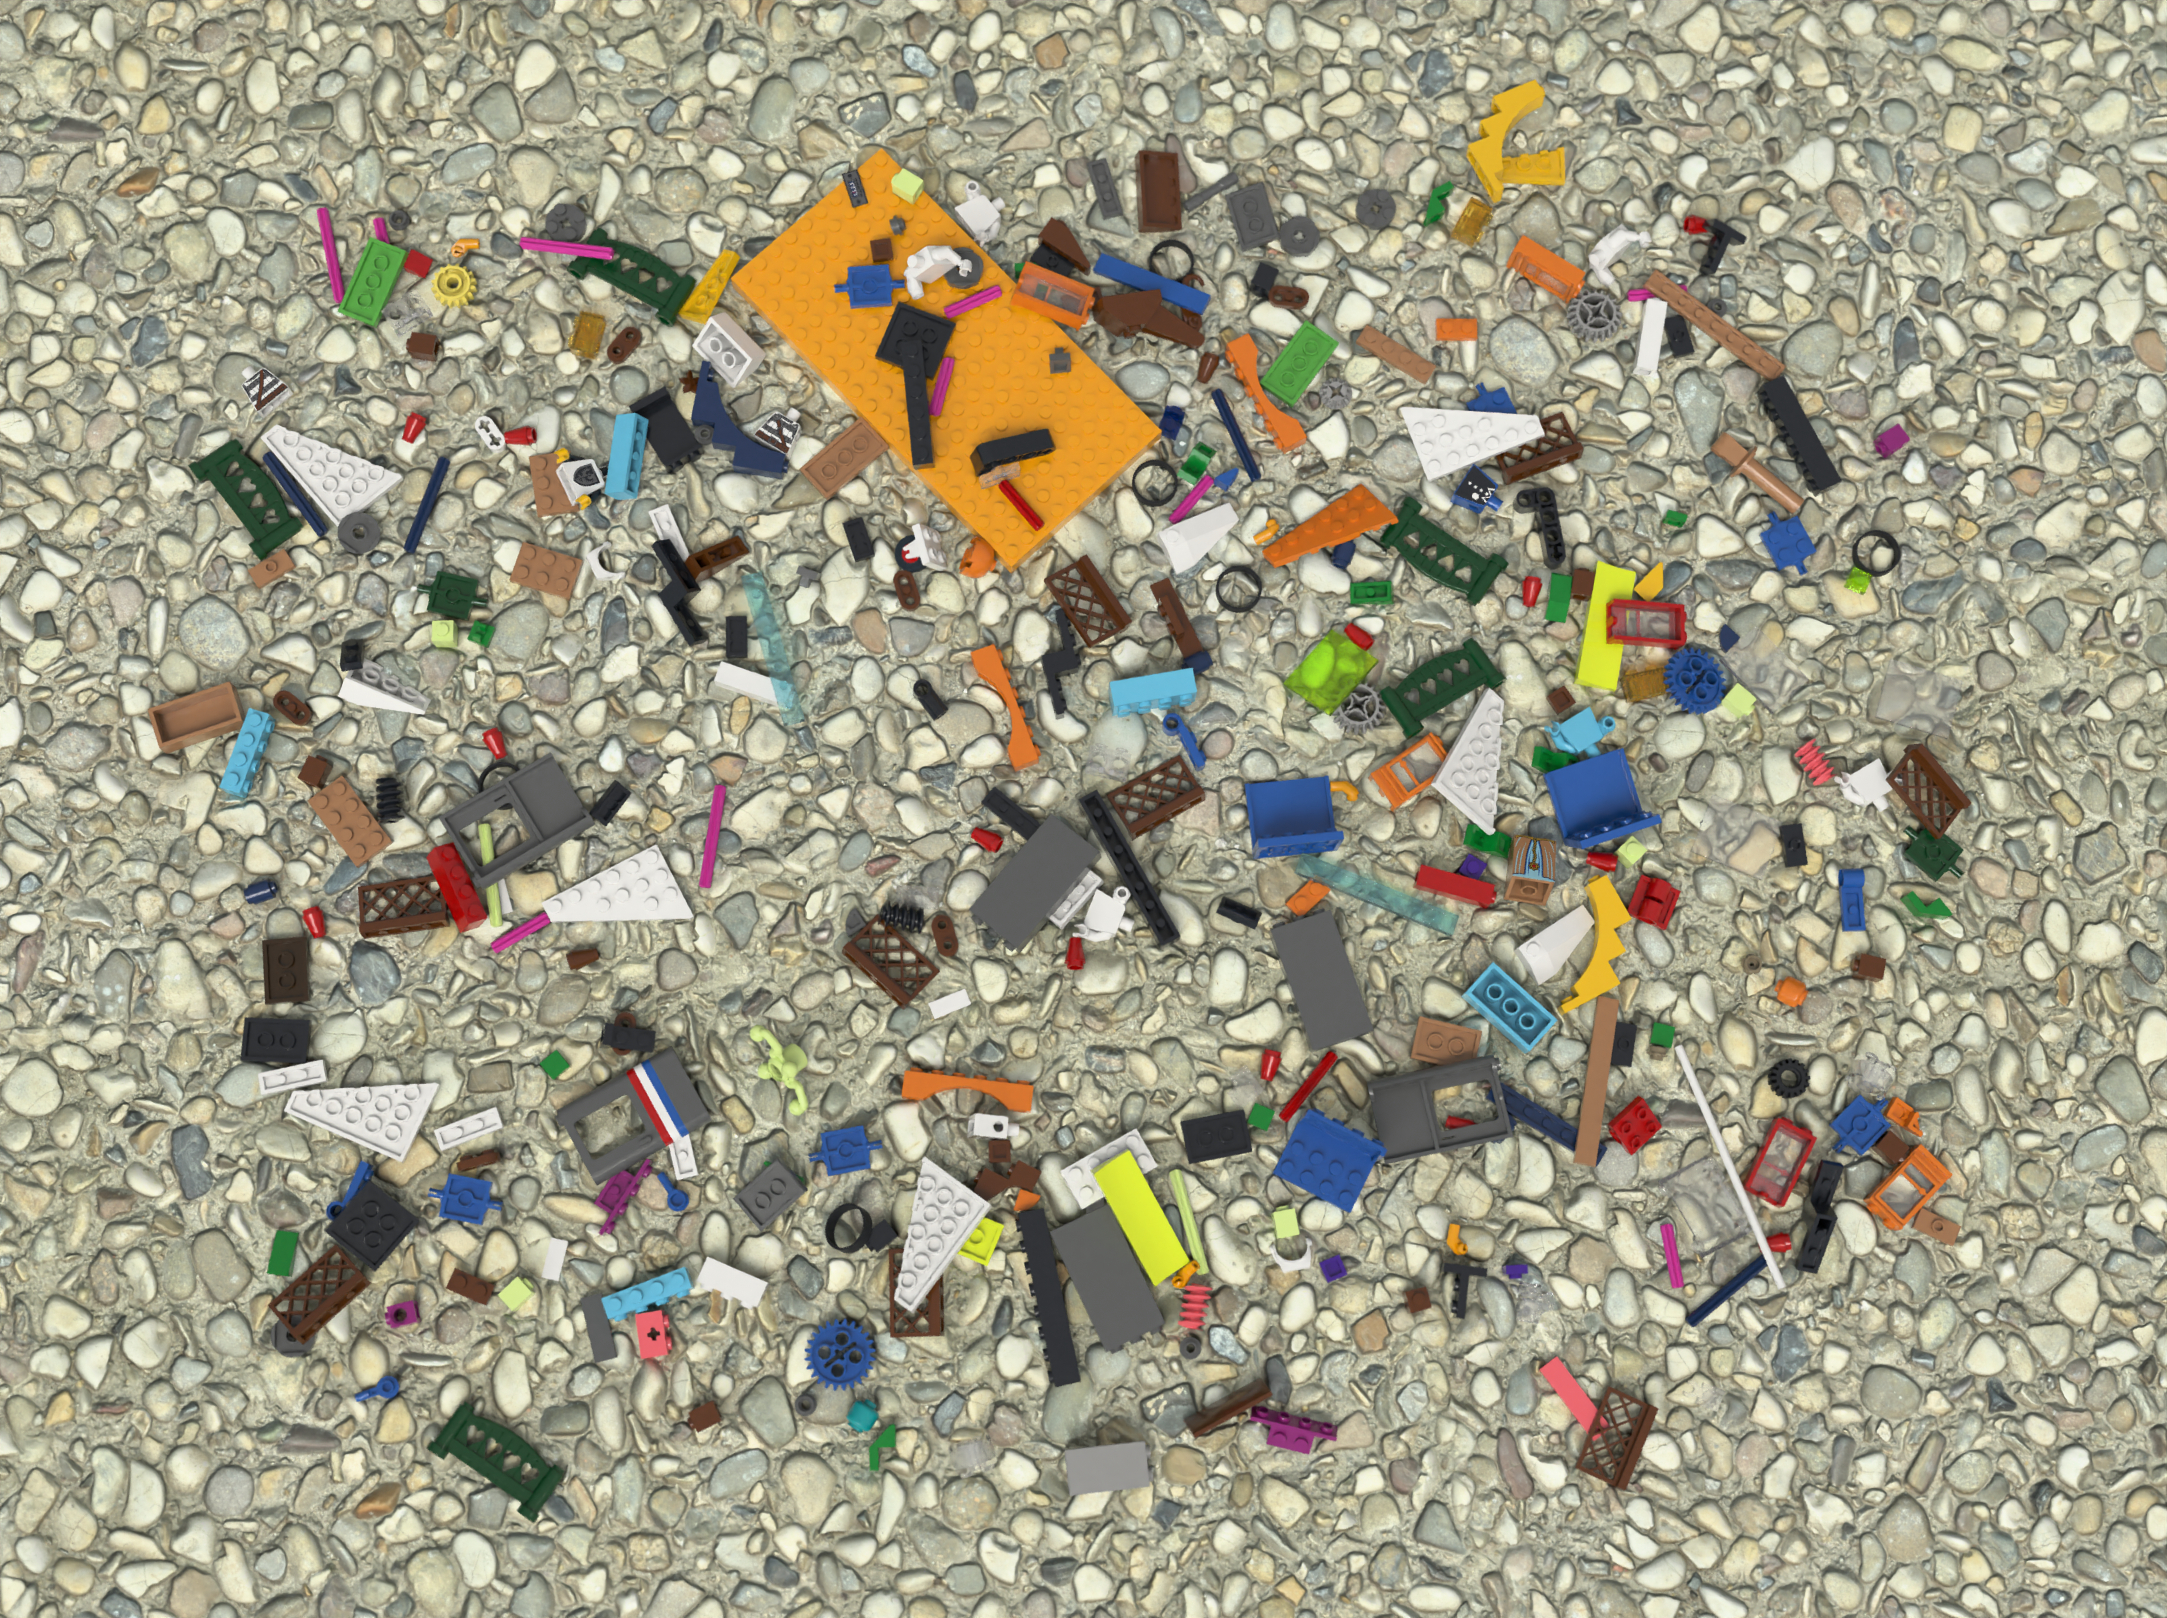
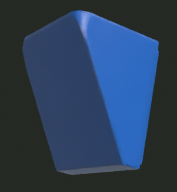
M1234 468L1215 477L1214 485L1225 492L1228 491L1236 480L1239 469Z

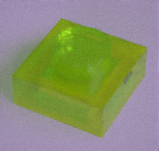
M1853 567L1844 587L1864 595L1872 574Z

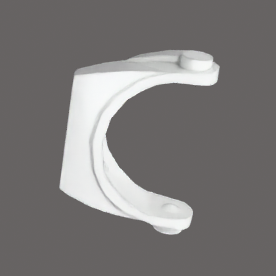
M604 542L602 546L594 549L586 556V560L589 562L596 580L612 581L616 579L621 580L626 577L625 571L619 573L608 572L599 564L598 555L612 546L611 542Z
M1305 1238L1307 1251L1302 1258L1295 1261L1283 1259L1276 1252L1275 1245L1272 1244L1270 1246V1252L1283 1273L1310 1268L1311 1239Z

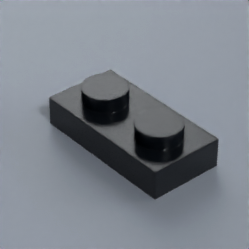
M363 638L349 639L342 642L340 656L342 672L363 668L365 651Z

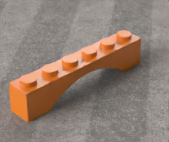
M1249 333L1227 343L1226 352H1224L1225 357L1229 363L1232 362L1234 365V372L1238 380L1243 381L1246 395L1249 398L1252 397L1255 403V411L1258 415H1262L1264 419L1263 424L1266 430L1272 433L1276 448L1278 450L1281 449L1282 453L1285 454L1305 444L1307 436L1298 420L1278 410L1264 394L1256 371L1258 349Z
M992 644L970 652L978 677L987 681L998 691L1009 709L1012 720V733L1007 753L1014 771L1016 772L1038 764V757L1041 756L1037 744L1033 745L1031 737L1034 736L1030 725L1026 726L1023 720L1026 718L1022 706L1018 707L1016 699H1019L1015 687L1011 688L1008 680H1011L1008 668L1004 669L1001 661H1004L1001 650H996L995 645Z
M910 1068V1071L905 1070L902 1089V1098L924 1101L942 1091L971 1089L992 1096L1009 1111L1031 1113L1034 1086L1030 1085L1029 1081L1017 1080V1084L1008 1083V1079L996 1078L995 1081L987 1080L986 1076L974 1075L973 1079L965 1078L966 1074L953 1073V1076L944 1075V1071L939 1070L923 1073V1069Z

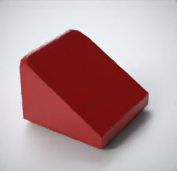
M411 249L404 268L406 272L426 279L433 260Z

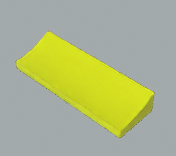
M1598 560L1593 568L1595 573L1592 597L1587 603L1574 684L1615 692L1624 645L1606 644V604L1612 599H1632L1636 572L1618 568ZM1626 611V629H1627L1629 611Z
M1129 1149L1090 1170L1142 1267L1155 1287L1168 1276L1190 1263Z

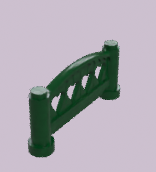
M601 228L594 230L586 244L612 247L614 253L619 254V258L604 265V259L577 256L575 261L569 263L566 268L567 271L579 280H584L588 273L658 309L655 314L656 319L668 327H673L677 320L678 312L696 286L695 278L688 274L681 278L674 270L654 255L633 245L608 239V233ZM623 259H628L630 263L637 264L635 269L624 274L621 273V261ZM641 268H646L648 272L655 274L653 278L639 284V270ZM662 277L665 281L672 282L673 285L670 288L657 293L656 281L658 278Z
M235 438L197 463L193 461L188 467L200 483L208 478L255 539L248 545L258 559L262 561L268 557L267 554L299 533L304 526L297 517L294 519L290 517L277 487L260 467L241 453L243 447ZM233 462L239 463V468L244 470L241 476L225 477ZM244 478L251 479V484L256 486L254 491L238 492ZM258 493L263 495V500L268 501L266 507L250 508L254 496ZM269 509L275 510V515L280 517L278 523L262 524Z
M1406 496L1401 502L1402 507L1396 514L1399 523L1393 525L1390 523L1380 537L1379 543L1387 549L1394 546L1420 573L1442 586L1466 594L1465 600L1472 606H1476L1481 602L1498 575L1506 570L1509 563L1495 553H1492L1488 559H1485L1420 516L1419 513L1423 508L1422 505L1415 499ZM1419 532V548L1413 549L1410 544L1403 542L1404 537ZM1436 543V559L1431 561L1428 559V556H1423L1420 550ZM1454 554V569L1452 572H1447L1445 567L1438 565V560ZM1471 566L1470 583L1466 584L1462 579L1456 578V571Z
M1470 638L1462 644L1463 649L1440 655L1422 664L1412 671L1395 689L1387 686L1380 691L1381 699L1402 727V733L1407 740L1413 738L1424 729L1421 723L1422 720L1483 684L1487 688L1494 690L1507 680L1503 672H1499L1476 640ZM1461 660H1466L1469 667V676L1457 671L1454 668V664H1460ZM1445 669H1449L1452 672L1453 685L1438 679L1437 674L1444 673ZM1428 679H1433L1436 684V695L1422 689L1421 683H1427ZM1413 688L1419 691V705L1406 699L1404 693H1410Z
M464 1401L455 1410L434 1441L431 1440L426 1448L443 1460L451 1453L521 1502L516 1511L529 1521L535 1523L540 1516L538 1514L564 1477L565 1470L556 1464L553 1467L548 1466L539 1453L522 1437L497 1422L475 1415L473 1413L475 1408ZM470 1426H476L478 1431L485 1433L483 1440L467 1446L468 1429ZM489 1438H493L496 1444H502L503 1450L501 1453L485 1459L486 1441ZM507 1451H512L514 1456L521 1458V1463L503 1472L504 1454ZM529 1463L532 1469L536 1468L539 1471V1476L521 1484L522 1467L524 1464Z

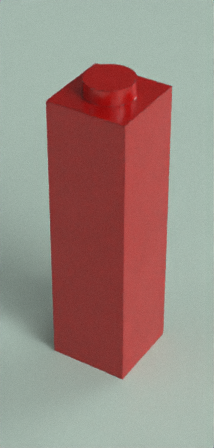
M1422 864L1418 868L1413 887L1483 908H1488L1490 903L1494 904L1497 894L1494 891V884Z

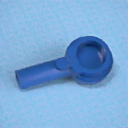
M665 1172L658 1174L657 1178L668 1193V1206L676 1212L685 1210L689 1204L688 1194L682 1190L675 1189Z
M385 1376L380 1379L377 1387L356 1393L355 1399L357 1402L378 1395L383 1398H392L399 1391V1382L392 1376Z

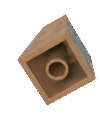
M1514 834L1509 850L1504 900L1546 905L1555 882L1556 841Z

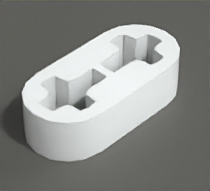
M487 416L479 417L475 422V428L482 440L492 452H503L506 448V442L502 433L491 418ZM482 423L488 425L489 433L484 428L482 429ZM493 436L499 441V446L493 445L494 443L491 439Z

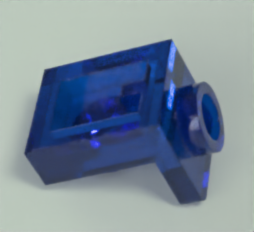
M1177 406L1165 407L1164 415L1158 427L1162 431L1161 436L1176 441L1185 418V412Z

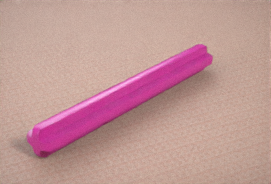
M326 207L317 209V216L334 301L341 303L345 291L329 211Z
M521 237L519 242L522 249L609 260L613 259L614 255L612 247L531 237Z
M723 785L714 786L699 880L701 888L711 887L726 787Z

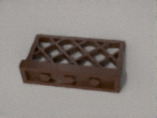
M1563 412L1539 420L1542 429L1545 430V436L1536 439L1540 442L1537 449L1524 444L1518 447L1521 448L1518 456L1507 451L1494 456L1503 473V480L1506 485L1581 459L1584 448L1581 442L1578 443ZM1559 419L1563 425L1561 430L1550 427L1552 422ZM1548 431L1559 435L1556 442L1545 439ZM1561 436L1570 439L1572 444L1568 446L1559 444ZM1543 443L1554 447L1549 453L1541 451L1540 448ZM1524 450L1535 453L1534 457L1529 460L1522 458L1521 455ZM1505 456L1516 460L1515 464L1506 468L1503 462Z
M1087 554L1080 557L1077 562L1044 579V583L1089 649L1119 632L1126 631L1133 622ZM1076 569L1080 574V580L1069 578V572ZM1055 579L1064 581L1063 589L1055 587L1052 581ZM1067 582L1078 585L1077 593L1066 590ZM1081 586L1090 589L1092 592L1091 597L1080 594ZM1065 595L1076 598L1074 606L1068 605L1064 601ZM1079 599L1090 602L1088 610L1078 607ZM1093 603L1101 605L1103 608L1102 614L1092 611ZM1076 612L1087 615L1086 623L1077 620ZM1090 616L1101 619L1100 627L1089 624ZM1104 620L1112 622L1116 628L1113 630L1103 628ZM1088 629L1099 632L1098 638L1092 641L1087 634Z
M1922 743L1910 744L1903 750L1906 754L1886 778V781L1935 839H1940L1960 811L1967 809L1972 802ZM1910 759L1914 763V771H1908V761ZM1898 774H1902L1903 786H1899L1894 780ZM1908 774H1914L1915 786H1909ZM1920 774L1926 777L1927 786H1921ZM1909 788H1915V801H1912L1909 797ZM1921 788H1927V801H1921ZM1933 788L1939 792V801H1933ZM1921 803H1927L1928 816L1922 813ZM1933 803H1939L1940 815H1934ZM1945 803H1948L1953 809L1949 815H1946ZM1934 818H1940V828L1938 830L1934 827Z
M1178 755L1107 795V798L1133 841L1205 801V792L1201 786L1199 787L1183 759ZM1179 763L1182 768L1181 774L1169 773L1170 767ZM1156 774L1165 776L1162 785L1151 783L1152 777ZM1167 777L1179 779L1177 789L1165 786ZM1182 780L1191 782L1194 787L1189 791L1179 790ZM1138 784L1146 786L1144 796L1133 793L1134 787ZM1149 787L1161 789L1158 799L1147 796ZM1163 791L1175 793L1174 799L1171 801L1161 800ZM1120 794L1128 796L1126 806L1117 804L1114 798ZM1131 797L1142 799L1140 809L1129 807ZM1145 801L1157 803L1155 810L1151 812L1143 810ZM1127 810L1139 813L1137 820L1130 824L1125 818Z
M435 876L359 886V933L362 937L369 939L450 927L447 903L441 889L439 888L435 894L426 889L431 882H437ZM410 885H417L420 889L413 897L405 892ZM395 888L399 892L392 900L384 896L388 889ZM374 891L378 895L371 903H368L364 900V892ZM425 891L432 897L425 905H422L417 899ZM402 894L410 899L403 909L395 904ZM381 897L389 902L382 912L374 907ZM436 899L441 903L442 911L432 912L428 908ZM413 903L422 908L416 915H410L406 912ZM392 906L400 911L395 918H389L385 915ZM371 909L379 914L374 921L366 922L365 916Z
M877 914L843 947L842 954L897 1005L905 1010L910 1005V1002L940 971L890 925L885 927L884 920L880 922V925L884 927V935H872V926L878 922L879 918ZM884 938L885 949H872V939ZM887 938H896L899 941L900 949H887ZM860 939H869L870 949H860L856 943ZM873 953H885V964H876L873 961ZM888 953H900V963L888 964ZM903 953H912L915 956V963H903ZM888 967H900L901 978L889 976ZM903 967H915L916 978H904ZM918 967H927L933 973L928 978H919ZM904 982H916V990L911 995L904 989Z
M335 1244L267 1306L287 1327L294 1338L304 1345L365 1290L371 1282ZM338 1253L340 1255L339 1265H329L330 1258ZM338 1269L337 1280H327L328 1270ZM343 1269H352L355 1272L349 1279L342 1280ZM317 1270H323L322 1280L312 1281L313 1273ZM336 1284L335 1292L331 1295H325L326 1285ZM300 1285H306L305 1296H295L296 1289ZM311 1285H321L320 1295H310ZM294 1300H304L303 1311H293ZM309 1300H319L318 1307L315 1310H308ZM282 1301H289L288 1311H279L276 1307ZM292 1315H302L301 1322L293 1328L291 1325Z
M889 1249L890 1338L945 1336L943 1274L925 1297L928 1300V1307L923 1312L917 1307L916 1311L920 1315L911 1323L904 1316L908 1309L905 1308L900 1312L895 1307L896 1300H894L897 1288L895 1279L901 1273V1268L895 1264V1254L903 1253L904 1249ZM922 1317L929 1322V1332H920L915 1327ZM900 1318L909 1325L904 1333H896V1323ZM911 1329H914V1330L916 1331V1332L908 1333Z
M1607 1386L1574 1468L1620 1490L1626 1491L1659 1408ZM1610 1394L1617 1395L1622 1405L1611 1409L1608 1403ZM1633 1403L1641 1406L1639 1415L1631 1418L1626 1406ZM1623 1408L1628 1420L1616 1423L1612 1412ZM1609 1413L1613 1425L1602 1429L1599 1420L1602 1415ZM1629 1422L1632 1432L1630 1436L1622 1438L1618 1426ZM1615 1428L1619 1440L1608 1444L1604 1432ZM1601 1434L1605 1446L1594 1450L1591 1440L1593 1436ZM1621 1443L1624 1452L1621 1457L1614 1459L1610 1447ZM1607 1449L1611 1461L1600 1464L1596 1452ZM1592 1454L1597 1466L1590 1469L1581 1466L1584 1457ZM1613 1464L1615 1474L1612 1480L1604 1476L1602 1467ZM1598 1469L1600 1474L1594 1472V1470Z

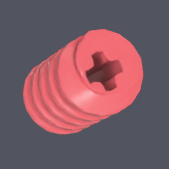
M1816 738L1799 747L1795 757H1802L1799 764H1807L1804 771H1812L1808 777L1809 779L1816 778L1813 785L1817 786L1825 783L1837 774H1831L1834 766L1827 767V764L1830 762L1829 759L1822 760L1825 752L1817 753L1821 746H1813V743L1816 741Z
M1191 1283L1192 1285L1185 1286L1184 1288L1190 1292V1294L1183 1295V1298L1188 1303L1181 1304V1307L1186 1309V1311L1179 1313L1185 1320L1178 1321L1177 1324L1185 1328L1203 1331L1199 1326L1205 1325L1206 1322L1201 1320L1200 1317H1206L1207 1313L1202 1311V1309L1209 1308V1305L1204 1300L1211 1299V1296L1205 1292L1213 1288Z

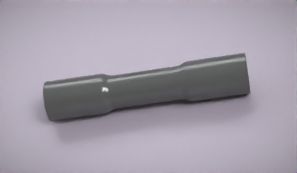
M1231 172L1209 188L1182 202L1186 212L1193 211L1213 196L1238 183L1237 175L1235 172Z

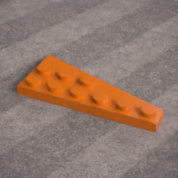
M1359 484L1264 549L1262 554L1274 568L1298 560L1301 555L1309 552L1315 554L1319 552L1318 549L1328 545L1331 548L1361 536V533L1373 530L1374 532L1380 530V526L1388 523L1393 525L1399 522L1398 518L1362 484Z

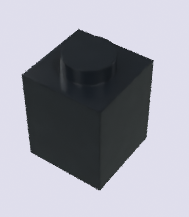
M1260 262L1250 283L1249 290L1255 296L1268 298L1269 292L1278 277L1279 270Z
M884 1219L872 1228L871 1236L865 1245L871 1252L875 1249L879 1253L899 1237Z

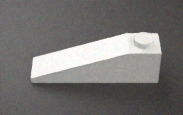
M1229 502L1159 532L1157 541L1175 574L1178 575L1194 567L1236 525L1239 518Z
M365 658L362 669L348 671L338 697L357 705L423 715L431 702L429 698L411 686L405 687L399 683V678L395 675L390 677L383 672L382 666Z
M1581 905L1514 950V953L1539 986L1559 971L1595 921L1584 905Z

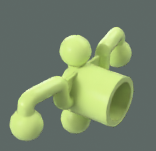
M753 1026L750 1029L751 1039L756 1042L766 1039L772 1047L769 1051L770 1059L768 1063H762L758 1067L759 1077L762 1079L772 1077L778 1082H784L788 1088L795 1089L798 1099H794L789 1103V1110L796 1116L803 1114L808 1108V1100L801 1082L794 1077L808 1064L805 1053L799 1046L792 1043L783 1049L774 1035L765 1029L764 1026Z

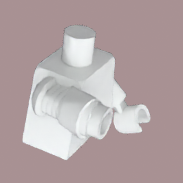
M969 181L964 188L967 202L955 207V217L973 238V241L980 247H983L985 243L996 239L1001 227L999 211L1006 206L1000 197L990 202L985 195H981L979 184L976 181Z
M1621 224L1599 241L1588 255L1590 261L1589 269L1592 268L1600 284L1602 283L1608 288L1615 282L1616 278L1608 267L1618 261L1632 242L1639 240L1641 247L1649 246L1648 242H1652L1647 231L1637 234V232L1629 231Z
M926 246L915 255L908 257V267L904 271V276L907 277L908 293L916 300L924 296L921 281L931 284L956 265L960 266L959 273L962 276H967L968 271L972 272V263L970 260H961V256L954 252L951 246Z
M1879 758L1851 775L1841 772L1843 775L1842 779L1837 776L1834 778V781L1840 784L1841 791L1846 800L1862 807L1873 802L1879 812L1890 806L1884 795L1892 790L1886 778L1893 770L1886 774ZM1898 774L1894 779L1898 784L1903 783L1902 774Z
M1119 886L1115 888L1113 896L1110 897L1096 889L1084 923L1074 925L1079 928V933H1073V936L1099 942L1115 937L1118 928L1131 932L1135 920L1123 916L1126 910L1125 905L1130 898V891L1124 886Z

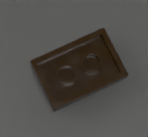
M307 937L262 940L265 1004L275 1005L310 1001Z

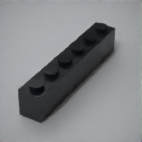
M922 340L901 342L913 467L915 470L936 468L924 346Z
M1780 376L1763 384L1757 391L1758 399L1761 404L1765 405L1768 418L1777 427V434L1780 439L1784 440L1789 456L1794 458L1797 471L1806 480L1808 491L1813 493L1814 497H1817L1836 488L1842 480L1785 376Z

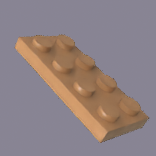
M861 416L799 470L828 501L887 451L889 445Z
M343 776L307 800L357 868H360L393 843Z

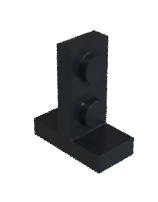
M1715 218L1705 220L1702 228L1714 234V237L1709 242V249L1701 260L1699 272L1704 275L1716 274L1728 244L1733 246L1743 245L1747 239V236Z
M605 1023L602 1026L599 1048H616L653 1053L656 1031L614 1026V1024Z
M1441 1263L1440 1272L1457 1274V1278L1453 1279L1452 1290L1456 1291L1455 1300H1451L1450 1313H1453V1318L1465 1319L1469 1276L1485 1278L1487 1277L1488 1268Z

